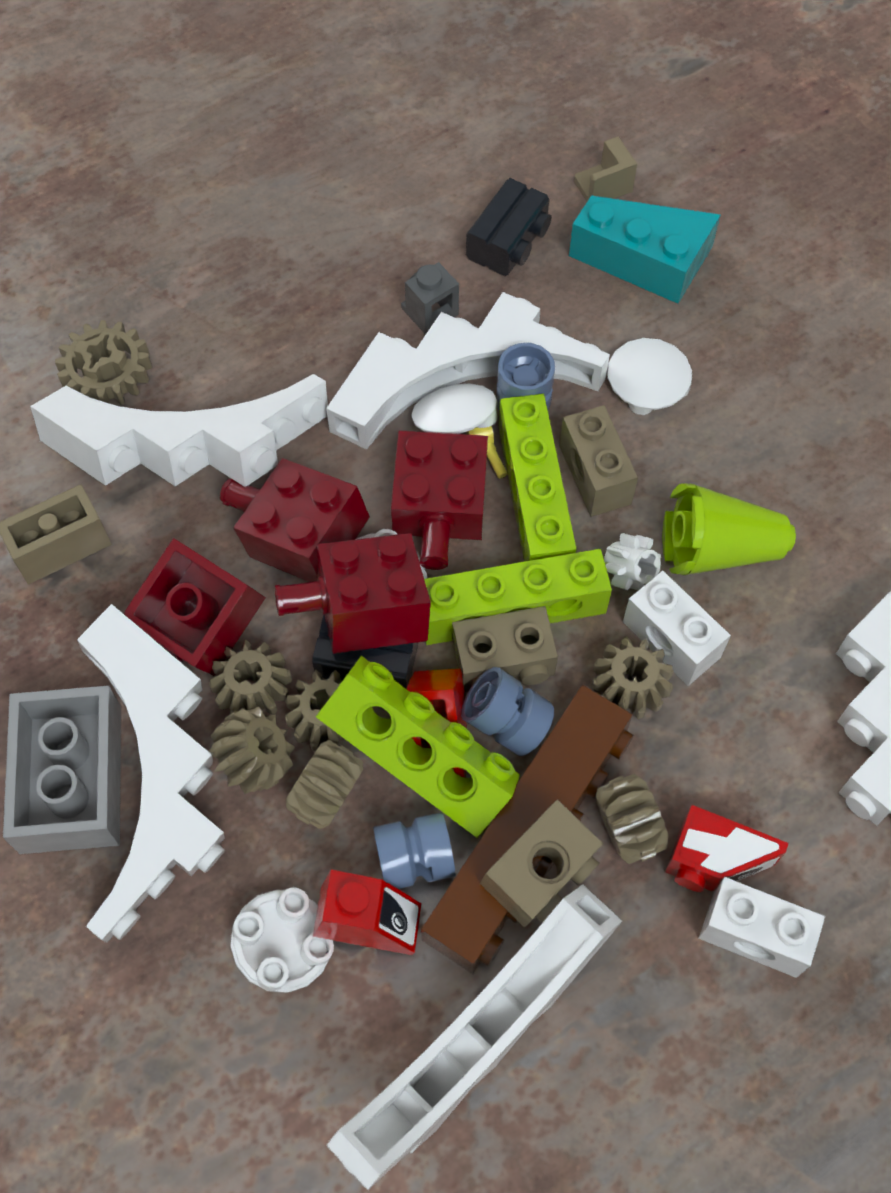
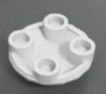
M641 338L627 342L614 352L608 363L607 378L612 390L624 402L628 403L629 409L633 413L646 415L652 410L670 407L685 397L691 387L692 369L687 357L674 345L660 339Z
M469 383L454 384L436 389L425 395L414 406L411 416L415 426L424 432L460 434L473 430L476 427L486 428L495 424L498 418L496 412L497 399L493 391L484 386Z
M288 888L256 896L241 909L232 926L230 947L236 966L249 982L266 991L288 993L307 987L322 974L333 954V940L313 937L318 905L309 899L303 890Z

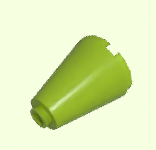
M678 484L671 493L670 498L677 499L674 511H665L662 531L665 561H673L675 566L669 569L671 574L690 575L780 560L794 547L796 540L795 527L790 524L789 518L784 514L695 484Z

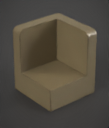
M617 136L604 141L601 164L576 173L574 183L586 201L591 196L615 199L633 192L637 163Z

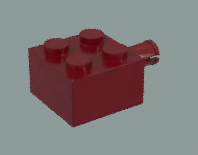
M398 431L391 502L392 531H395L398 535L411 533L412 536L422 537L419 563L426 569L441 570L448 567L449 538L482 540L488 436Z
M284 458L281 459L261 489L251 485L244 487L230 478L224 483L220 492V501L223 502V505L231 506L244 512L233 528L249 557L308 582H316L318 577L317 544L355 540L370 518L358 486Z
M411 533L317 544L318 577L316 582L274 586L279 617L286 614L321 610L322 615H325L333 653L428 641L431 601Z
M173 538L123 614L181 662L185 660L195 668L215 676L216 674L212 668L213 661L226 660L224 653L226 646L233 649L266 597Z

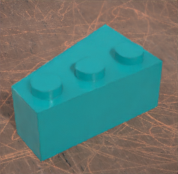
M591 196L573 222L569 256L679 304L713 247L721 214Z

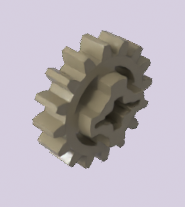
M101 320L98 329L94 330L86 323L83 325L84 334L80 336L74 332L68 334L72 342L71 345H59L58 348L62 357L55 359V364L59 371L57 375L62 386H68L90 398L109 403V399L115 398L122 405L125 403L123 396L125 393L129 392L135 396L139 394L137 382L148 383L149 381L146 370L152 369V363L147 344L144 339H139L135 328L126 332L123 323L120 321L113 328H108L106 321ZM124 350L131 355V359L126 357ZM77 368L82 370L83 378L77 374Z

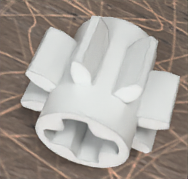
M622 533L620 541L614 542L607 547L604 562L607 572L614 575L611 585L625 590L629 588L640 590L644 584H647L658 575L661 566V554L651 550L653 539Z

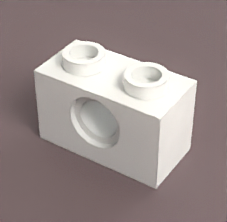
M661 571L629 598L623 623L641 641L647 638L649 648L653 652L660 649L664 650L665 657L663 662L673 665L674 673L687 686L721 658L731 636L664 571Z
M724 877L713 893L698 939L797 978L811 966L825 916Z

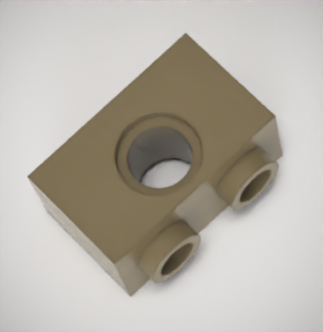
M605 405L563 417L559 446L590 517L632 505L638 476Z
M557 799L487 871L480 884L524 928L535 916L543 923L563 899L558 894L563 886L570 879L579 886L600 864L592 855L604 843ZM536 856L550 858L557 869L556 878L545 879L540 877L533 868V858Z

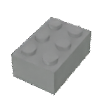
M109 686L10 694L3 838L19 854L120 846L121 706Z

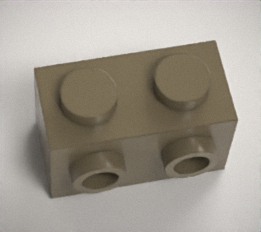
M82 484L0 521V535L28 585L112 545Z
M546 606L452 622V642L458 669L461 668L464 692L469 691L475 681L484 672L493 667L501 668L523 685L539 684L546 681L550 676H555L558 655Z

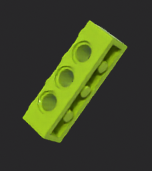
M544 394L500 399L499 432L524 562L576 553V544Z
M601 549L424 579L431 601L429 634L426 645L452 641V622L546 606L550 624L606 614L612 588Z
M363 656L359 658L316 716L317 719L476 838L512 798L520 774L514 770L513 765L508 759L499 753L489 752L474 740L473 735L468 729L459 723L449 722L434 710L427 698L419 693L409 692L393 679L392 674L387 668L377 662H369ZM372 706L384 708L391 718L385 719L378 716ZM412 737L425 739L431 745V748L418 746ZM452 768H463L466 771H468L472 777H460L453 771Z

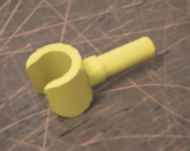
M492 426L486 428L476 427L473 430L467 431L466 435L488 436L487 457L498 479L505 477L508 473L496 451Z

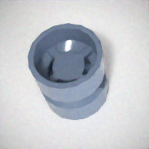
M518 343L510 346L501 354L498 362L496 393L499 410L500 399L544 394L547 410H549L555 375V363L549 351L537 344Z
M493 667L484 672L470 688L462 705L461 716L463 721L488 736L493 734L494 740L516 755L523 756L534 750L545 738L554 718V707L550 701L532 689H523L520 681L501 668Z
M442 812L416 817L411 827H406L401 821L373 827L383 880L397 889L413 886L416 878L420 876L427 882L456 876L449 834Z

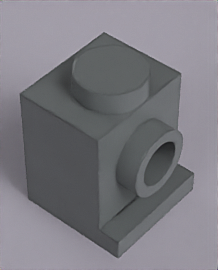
M439 262L434 265H424L405 282V301L401 303V308L426 335L441 312L452 317L459 315V283ZM438 303L441 307L432 312V305Z

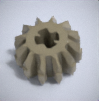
M626 636L621 641L620 649L609 644L604 648V658H598L595 661L593 671L598 676L593 679L592 687L594 691L603 692L602 696L626 711L627 709H632L634 715L639 720L644 717L646 707L654 712L661 709L663 705L662 698L669 697L672 692L673 685L668 680L671 679L674 671L673 665L662 663L665 657L663 649L652 653L649 652L647 638L640 642L639 647H633L632 642ZM625 674H629V679L636 675L641 681L637 682L636 677H634L633 682L625 678Z
M245 639L242 644V651L238 653L226 646L224 653L227 661H213L212 668L217 676L209 681L211 691L218 694L215 701L219 709L230 708L231 714L243 708L249 710L260 707L261 710L265 709L271 715L276 714L277 707L274 701H286L289 692L285 686L292 681L290 670L283 668L286 664L284 656L280 652L271 654L270 645L266 644L265 641L256 650H252L251 643ZM251 678V680L256 683L251 685V683L246 679Z
M315 670L312 674L313 683L310 685L298 679L295 684L298 694L287 695L286 698L287 708L291 710L285 716L287 726L296 728L294 737L299 744L310 739L311 749L315 752L321 743L328 740L340 746L338 739L343 738L316 718L320 709L341 683L340 673L336 670L331 673L328 680H323L321 673Z
M260 707L249 710L243 708L240 711H234L210 735L214 744L208 752L218 759L219 762L214 772L224 771L227 775L228 787L239 785L244 794L270 789L278 784L279 779L293 766L289 756L295 747L285 740L288 729H280L276 725V715L265 716Z
M330 740L321 743L286 799V808L296 814V818L307 825L310 823L318 829L329 826L361 775L363 761L352 755L354 752L343 745L338 746Z
M632 774L624 778L620 776L610 780L607 785L597 789L596 803L600 810V816L611 842L622 860L628 864L639 860L643 862L655 857L656 853L667 849L669 835L665 828V822L646 781L636 774Z

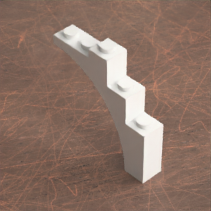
M502 292L480 328L472 326L465 319L454 318L441 312L417 349L411 347L403 339L391 338L378 332L326 408L329 432L367 450L390 422L411 405L420 401L425 395L436 389L468 380L497 376L498 362L501 354L510 346L518 343L537 344L549 351L555 363L554 379L566 380L595 391H599L606 379L610 354L601 351L593 344L583 343L564 335L554 327H546L539 324V307L532 305L526 299L516 298Z
M312 374L284 390L265 397L215 409L178 412L147 411L120 407L90 398L68 386H64L30 407L40 441L105 486L139 464L144 465L172 485L177 486L210 464L246 487L278 465L276 453L278 449L327 417L326 408L328 401L326 381Z
M891 591L846 636L836 652V655L843 660L844 665L850 672L859 677H864L870 682L848 705L837 722L844 727L845 733L853 742L867 747L873 752L838 793L846 799V804L853 813L862 819L872 821L876 826L889 813L891 814Z
M112 604L77 641L83 653L109 679L127 708L137 735L142 769L140 816L130 854L112 892L86 926L104 942H108L113 935L120 940L131 930L141 917L135 910L148 895L157 899L175 878V875L170 870L176 864L192 877L198 868L206 873L225 851L219 845L225 839L224 832L183 798L188 791L193 796L196 795L213 775V772L209 769L213 764L212 754L173 722L177 717L185 720L200 704L202 697L198 694L202 691L201 679Z
M583 884L564 897L508 964L458 1018L384 1091L336 1132L327 1146L341 1160L344 1167L368 1190L409 1152L413 1153L437 1131L467 1093L496 1067L527 1028L554 1004L621 924L622 920Z

